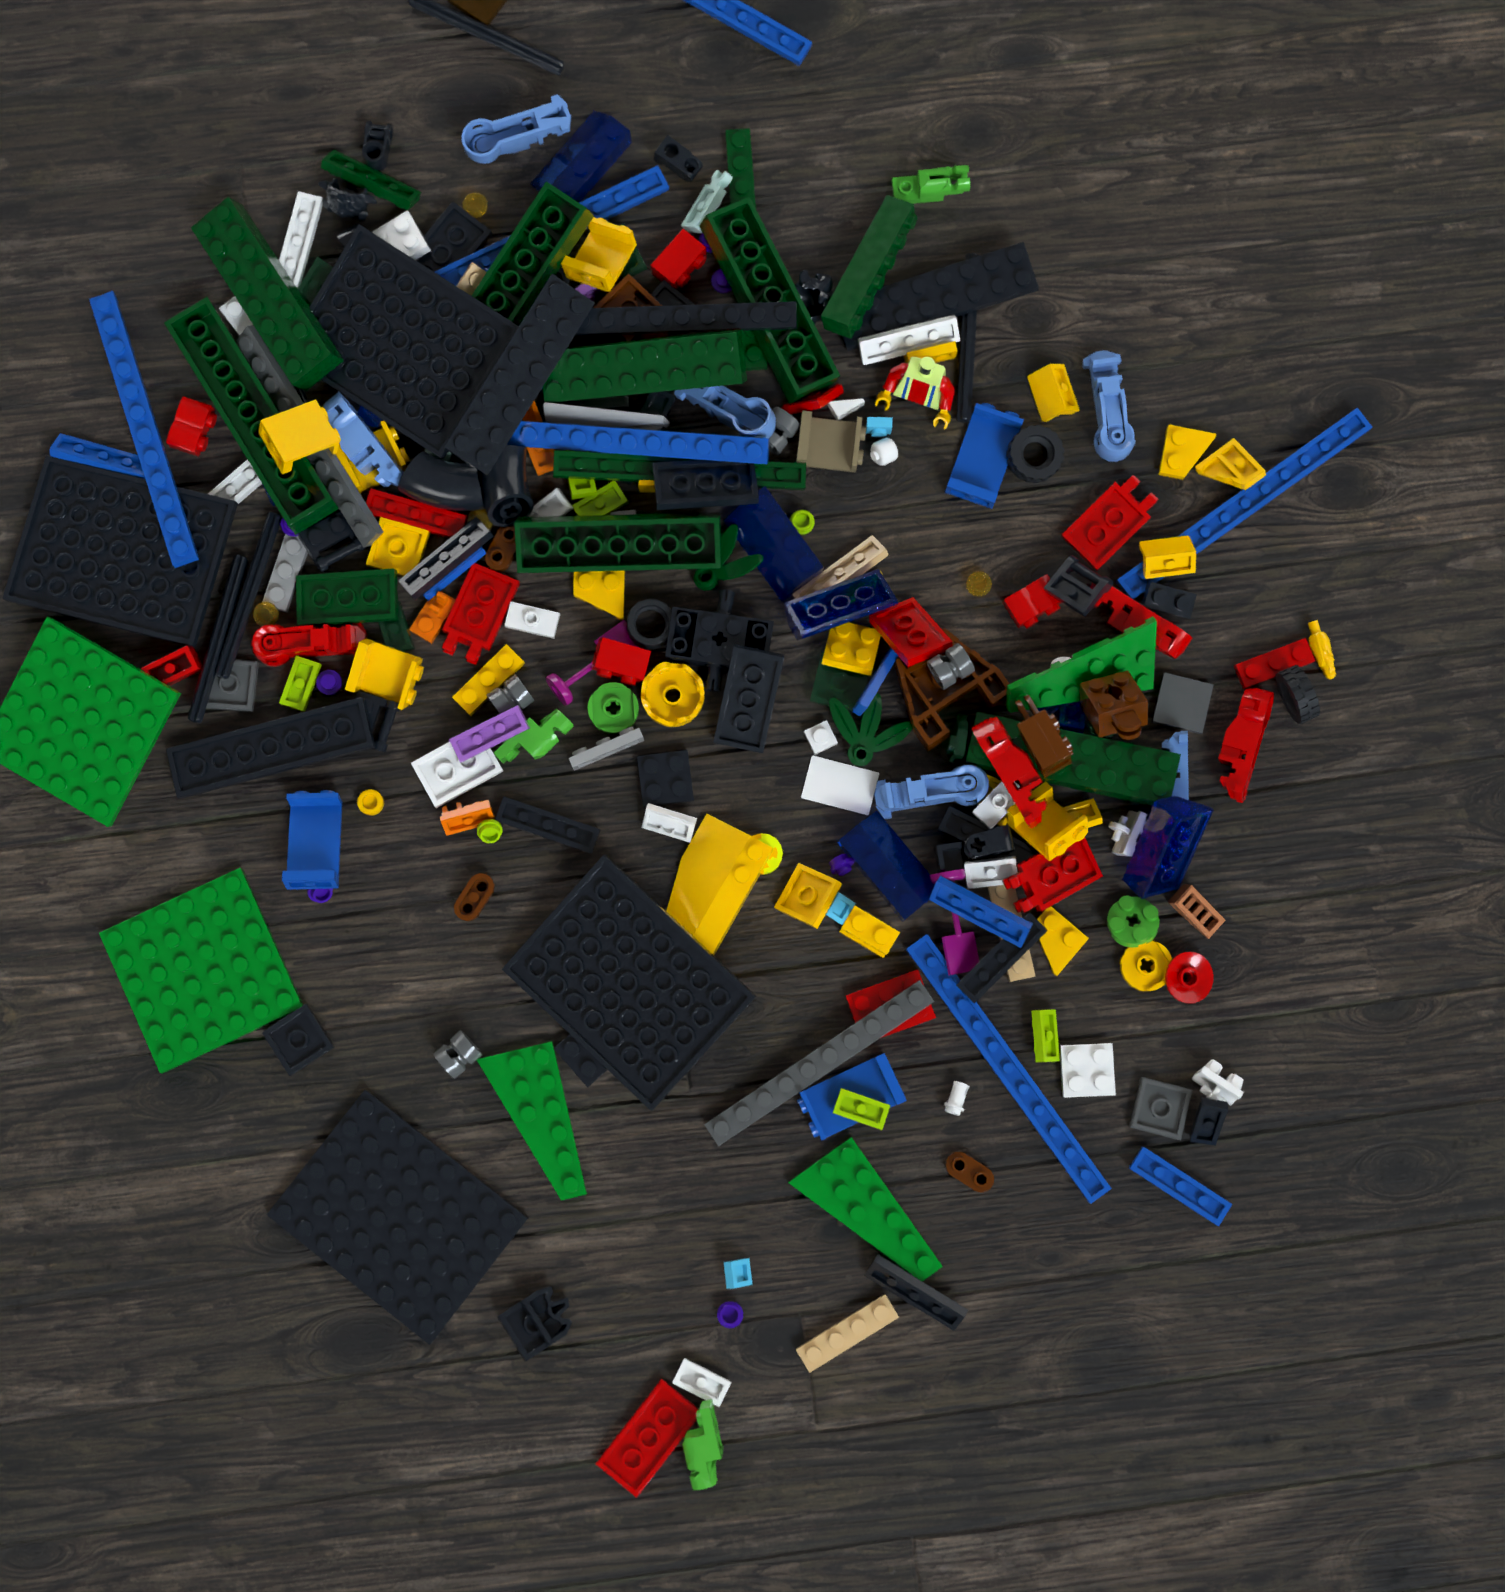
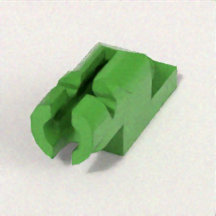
M959 165L952 168L948 166L918 170L917 176L892 178L893 197L913 204L943 201L944 195L961 194L965 191H970V178H967L969 166Z
M557 708L541 719L539 726L529 717L526 721L530 729L506 740L493 754L504 764L506 761L511 762L520 753L518 749L522 746L535 760L545 756L559 742L555 731L566 735L574 727L573 724Z
M712 1399L702 1401L699 1411L696 1412L698 1425L702 1428L687 1431L683 1442L687 1468L692 1470L690 1480L693 1490L712 1487L718 1481L716 1476V1460L722 1458L723 1445Z

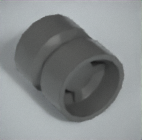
M774 407L772 411L776 417L775 432L769 440V451L779 455L788 443L787 438H792L800 428V424L787 411L780 407Z
M959 643L946 649L944 656L938 654L927 661L932 676L943 690L955 684L957 677L963 679L975 672L971 659Z
M516 674L504 682V689L495 688L486 694L499 714L517 705L524 709L534 702V699Z
M462 1030L450 1038L449 1045L444 1044L433 1053L440 1065L454 1079L466 1070L467 1063L473 1064L483 1055Z

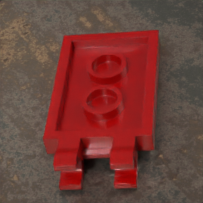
M1134 475L1121 487L1115 482L1061 535L1096 571L1151 518L1147 511L1157 502L1158 498L1151 492L1140 503L1130 493L1140 483Z
M474 563L470 567L442 629L444 633L448 634L442 646L443 652L453 656L459 642L470 647L465 657L467 662L477 665L482 649L490 651L520 582Z
M1084 837L1081 841H1076L1069 846L1062 855L1056 856L1051 861H1048L1038 852L1017 864L1016 867L1019 872L1002 881L1006 890L1022 886L1027 897L1014 902L1013 905L1017 913L1021 911L1025 913L1033 907H1036L1037 911H1043L1098 880L1103 875Z

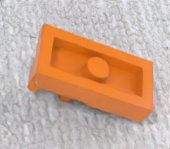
M439 591L432 599L426 602L410 627V632L432 644L444 626L455 599Z
M489 800L475 802L464 807L458 802L456 803L457 809L448 811L447 806H443L442 816L440 817L446 836L477 828L480 822L487 819L495 820Z

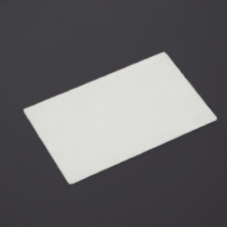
M812 756L801 798L869 815L879 773Z

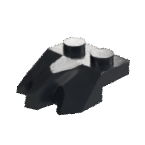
M551 1286L534 1292L497 1316L525 1362L566 1336L572 1324L570 1319H562L560 1316L570 1307L568 1298L556 1302L551 1301L550 1297L553 1294Z

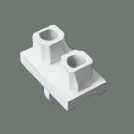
M1129 811L1126 817L1121 815L1118 823L1110 822L1108 827L1114 830L1111 839L1116 841L1111 851L1112 853L1119 856L1141 857L1144 846L1136 842L1139 834L1148 836L1154 827V824L1146 819V813L1142 811Z
M1212 1059L1194 1074L1192 1080L1202 1086L1199 1091L1205 1094L1207 1099L1226 1101L1229 1105H1232L1244 1093L1240 1090L1243 1079L1233 1073L1226 1080L1219 1076L1223 1068L1222 1065Z

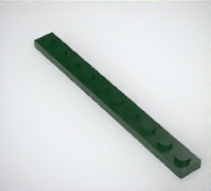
M750 128L725 130L728 173L732 176L729 184L730 203L733 204L750 197L756 208ZM742 331L746 371L767 370V358L753 331Z
M554 450L553 478L639 482V480H653L652 463L698 459ZM768 461V464H754L758 488L805 490L806 463Z

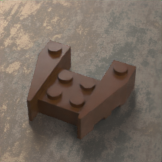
M945 628L942 630L953 641L952 646L959 643L971 659L975 672L963 679L957 677L955 684L943 690L935 681L928 668L927 661L931 658L917 663L908 669L905 668L899 658L895 661V669L912 729L927 752L949 738L950 731L937 713L974 689L978 691L990 710L1007 699V685H1009V682L1000 669L960 642L956 636Z

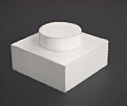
M827 720L804 731L814 755L838 744Z

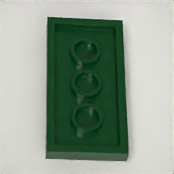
M393 568L296 575L297 626H323V624L337 625L398 620L397 570Z

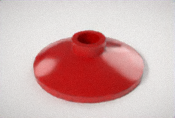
M1183 952L1176 955L1166 969L1165 982L1167 989L1176 1000L1182 1003L1191 1004L1203 1000L1209 994L1213 985V970L1210 963L1205 957L1195 952ZM1184 973H1186L1188 976L1186 982L1183 981Z

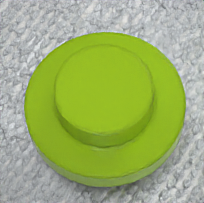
M807 510L795 511L789 521L791 530L798 535L810 533L815 523L813 515Z
M494 819L484 820L477 826V835L485 843L498 841L503 832L501 823Z

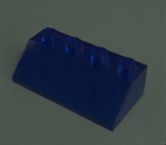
M593 111L530 183L531 186L540 192L547 181L579 203L632 143L630 130L611 115Z
M766 486L758 491L759 504L739 505L724 522L727 527L737 524V541L748 556L753 554L763 555V561L757 568L781 602H783L806 583L822 573L824 567Z
M877 569L785 602L784 606L788 625L796 640H801L898 604V600L880 570Z
M1177 796L1156 800L1152 805V811L1143 827V832L1135 846V851L1126 867L1127 870L1122 880L1141 899L1179 889L1214 810L1209 806Z
M878 811L839 839L838 845L849 858L853 859L854 864L902 922L929 901L935 886L930 880V874Z

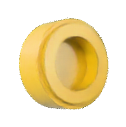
M368 789L359 795L357 805L361 812L373 816L380 813L383 809L384 799L376 790Z

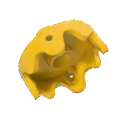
M662 662L644 678L641 688L643 708L647 715L660 725L666 727L683 726L696 718L704 703L703 682L700 676L685 664ZM670 689L678 690L680 693L679 700L669 702L665 697L667 691Z

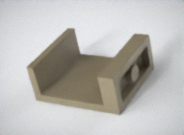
M802 411L797 463H806V467L856 473L857 465H862L864 450H859L860 441H865L866 426L862 425V417H857V422L813 418L811 411Z

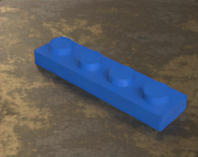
M62 433L58 435L50 447V456L145 479L138 455Z
M942 876L936 881L929 898L930 901L1020 948L1025 943L1033 923Z
M1141 1147L1128 1168L1216 1226L1221 1224L1232 1206L1230 1202L1145 1147Z

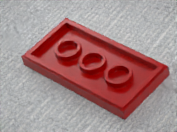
M661 1379L601 1455L596 1465L637 1498L686 1435V1432L697 1421L696 1412L699 1411V1408L665 1380Z

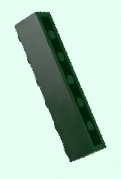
M888 195L885 197L821 315L825 330L851 339L854 332L861 328L866 310H870L873 305L874 295L877 290H881L888 269L891 270L893 268L899 249L902 250L905 246L909 230H913L916 225L917 215H915L914 204Z

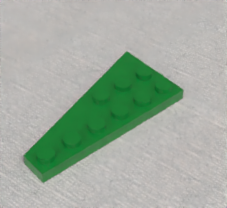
M1150 617L1145 620L1144 624L1136 628L1131 626L1123 630V634L1113 639L1106 638L1072 654L1073 658L1062 663L1060 661L1050 665L1051 668L1039 674L1034 672L1007 685V710L1010 713L1018 712L1019 710L1015 705L1017 700L1022 702L1026 710H1030L1024 699L1028 694L1037 708L1080 701V683L1127 670L1141 691L1153 689L1157 620L1154 617Z
M553 1042L478 1059L477 1062L559 1198L566 1200L586 1195L587 1190Z
M852 1137L788 1182L920 1281H924L943 1267Z

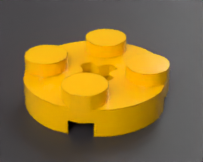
M1154 941L1148 944H1141L1139 947H1127L1120 958V971L1126 983L1136 990H1157L1166 984L1165 973L1172 957L1165 946ZM1143 958L1145 961L1151 960L1153 963L1150 966L1152 971L1149 973L1146 970L1142 971L1140 969Z

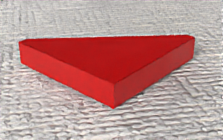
M842 384L834 385L823 394L818 391L802 398V401L784 404L781 408L789 414L821 409L844 393Z

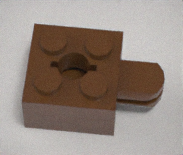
M628 274L594 308L662 305ZM668 333L622 334L613 336L621 342L668 337Z
M1128 670L1080 683V707L1099 738L1118 733L1122 739L1131 740L1141 735V726L1148 725V700Z
M1028 694L1024 699L1033 716H1029L1020 700L1015 702L1017 709L1024 721L1017 724L1018 732L1041 774L1046 778L1072 764L1071 755H1073V748L1066 736L1061 738L1059 734L1061 732L1059 729L1060 725L1053 713L1048 715L1045 709L1039 712Z

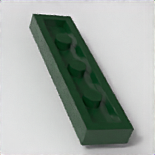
M336 150L331 151L322 159L321 168L328 171L331 175L347 180L356 187L366 188L367 191L373 193L376 197L384 198L399 208L409 210L420 199V191Z

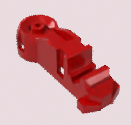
M1092 583L1090 588L1094 589L1096 585ZM1113 586L1094 605V608L1097 609L1101 603L1103 605H1106L1107 602L1112 604L1110 609L1113 610V613L1106 624L1121 634L1124 633L1123 630L1131 626L1136 628L1144 624L1146 619L1154 617L1157 620L1156 649L1173 659L1179 657L1193 639L1178 626L1160 617ZM1124 606L1131 610L1130 614L1122 610Z
M352 623V625L348 624L341 626V628L323 624V628L319 629L313 625L288 628L278 624L263 625L252 636L251 647L254 655L262 663L268 666H280L296 656L317 657L353 654L355 657L359 642L367 639L368 634L362 623Z
M1258 688L1246 689L1240 702L1238 715L1227 728L1218 759L1220 763L1232 766L1231 768L1235 774L1230 773L1229 777L1221 776L1220 782L1224 789L1228 790L1230 798L1236 800V802L1243 803L1246 800L1250 779L1273 707L1274 692ZM1243 754L1246 755L1245 760L1241 759Z
M999 718L985 719L973 726L972 731L1023 815L1027 825L1032 829L1042 821V812L1046 809L1047 801L1045 798L1037 801L1035 797L1030 799L1029 796L1032 795L1031 789L1042 783L1043 779L1028 754L1013 743ZM989 736L992 738L994 744H992L989 740ZM1019 780L1022 786L1017 788L1014 782Z

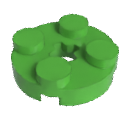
M611 682L601 685L591 695L588 701V714L597 729L608 734H619L622 730L633 727L639 714V704L637 697L629 688L621 683ZM611 702H616L617 706H621L616 715H611L610 711H606V707L611 706Z
M1128 895L1121 897L1119 901L1112 905L1108 912L1107 926L1112 938L1120 945L1130 948L1139 947V945L1144 943L1148 944L1155 938L1159 929L1158 909L1149 901L1140 897ZM1135 917L1140 924H1134L1131 927L1127 919Z

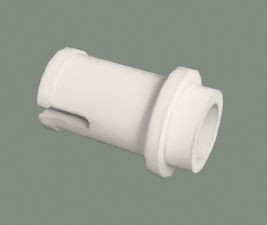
M958 1081L953 1082L948 1102L944 1103L946 1112L957 1116L964 1112L962 1107L970 1086Z

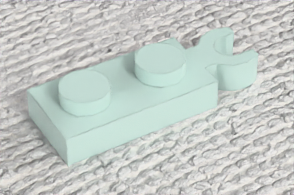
M716 170L712 176L711 184H705L681 224L686 231L703 233L700 228L701 222L707 214L719 208L726 194L724 188L732 180V176L727 171H724L722 174L719 170Z

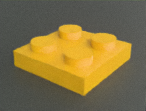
M380 517L379 525L384 532L372 544L366 566L377 570L394 568L397 570V575L403 577L422 561L430 532L429 530Z
M833 619L822 664L871 676L881 635L874 628Z
M798 863L774 908L818 929L842 883Z

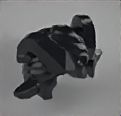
M334 178L331 182L321 181L318 183L320 187L326 190V198L322 200L324 208L329 212H334L339 217L354 218L358 216L359 222L366 221L368 204H377L376 199L368 194L366 188L364 193L360 194L354 192V185L340 189L337 178Z
M803 270L799 274V282L794 285L815 325L816 322L822 321L821 315L833 295L831 290L833 280L829 275L816 273L814 278H810L808 271Z

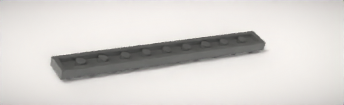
M254 325L247 326L237 338L236 343L278 411L281 413L304 404ZM329 448L307 456L363 548L371 546L384 531L336 454L332 455Z
M919 980L704 1124L716 1144L720 1146L932 1004L934 1000Z

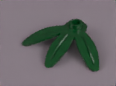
M737 524L729 526L721 536V568L697 569L694 574V583L700 590L708 591L713 589L719 580L741 577L754 570L763 561V555L753 554L724 565L732 554L737 541ZM705 577L711 578L709 581L703 582Z
M878 693L875 694L870 705L863 713L859 732L845 706L835 697L829 700L830 711L835 725L844 739L850 744L848 758L856 766L867 765L872 760L873 752H879L898 744L912 730L911 721L891 726L874 737L882 712L881 696ZM860 749L865 751L863 758H857L856 756L857 751Z

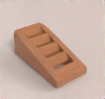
M1182 885L1168 901L1180 915L1207 939L1226 921L1192 885ZM1188 896H1190L1189 899L1184 904H1182L1185 901V899ZM1197 902L1198 905L1190 912L1188 909ZM1204 909L1206 912L1197 920L1196 917ZM1212 916L1214 919L1205 928L1203 924Z

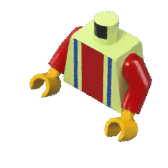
M914 356L910 358L908 363L899 364L891 369L883 386L884 391L877 395L875 406L877 407L880 400H885L887 403L884 410H888L891 403L890 394L892 392L894 396L936 410L940 408L941 410L936 415L933 425L936 427L939 419H942L945 422L944 429H946L951 420L948 410H951L955 391L951 381L946 377V368L936 364L930 357L921 359Z

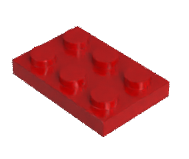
M914 597L869 615L870 624L907 667L944 653L946 649L952 647L953 641Z
M917 969L846 995L845 997L855 1023L919 980L924 985L919 970ZM930 1004L883 1037L935 1019L936 1016L932 1005Z

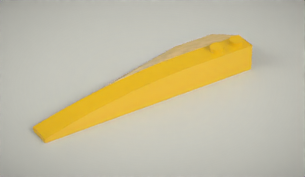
M706 814L681 858L666 912L712 955H715L770 858L773 848L751 835Z

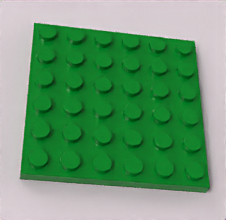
M46 617L0 707V764L103 825L110 827L121 810L181 693L53 618Z
M242 868L231 871L99 932L160 1074L277 1021L303 1006Z

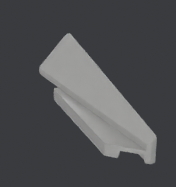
M544 402L543 405L545 420L550 423L660 430L662 427L667 428L670 424L662 415Z

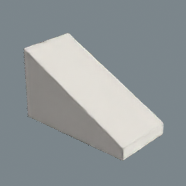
M864 399L831 401L828 403V407L836 420H841L863 407L865 401Z

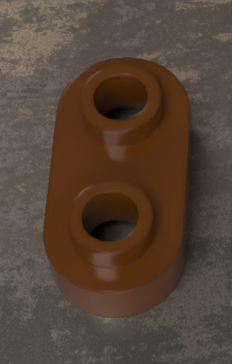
M515 526L500 527L486 552L485 561L488 567L496 572L505 571L516 555ZM512 532L514 536L511 539H506L505 534ZM501 554L502 559L500 561H494V555Z
M479 873L469 880L454 905V911L458 918L463 921H473L479 916L495 890L494 881L490 876ZM481 882L487 885L486 890L483 892L478 890V885ZM466 904H471L473 907L470 913L464 912Z
M954 1152L947 1157L945 1167L952 1177L976 1192L982 1193L991 1189L994 1184V1175L990 1169L963 1152ZM957 1160H961L964 1163L963 1169H955L954 1164ZM983 1174L986 1177L984 1184L977 1183L978 1175Z

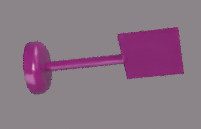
M625 620L594 641L597 645L598 640L605 637L639 647L630 639ZM592 662L565 682L554 673L545 678L551 691L563 705L567 706L573 701V695L568 687L592 670Z
M965 869L930 875V880L933 884H936L940 876L952 882L963 880L966 877ZM953 912L952 918L956 935L942 937L948 975L970 972L979 963L974 931L962 933L959 915Z

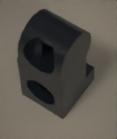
M669 135L666 136L654 153L655 162L661 166L665 165L687 182H692L703 167L702 162Z

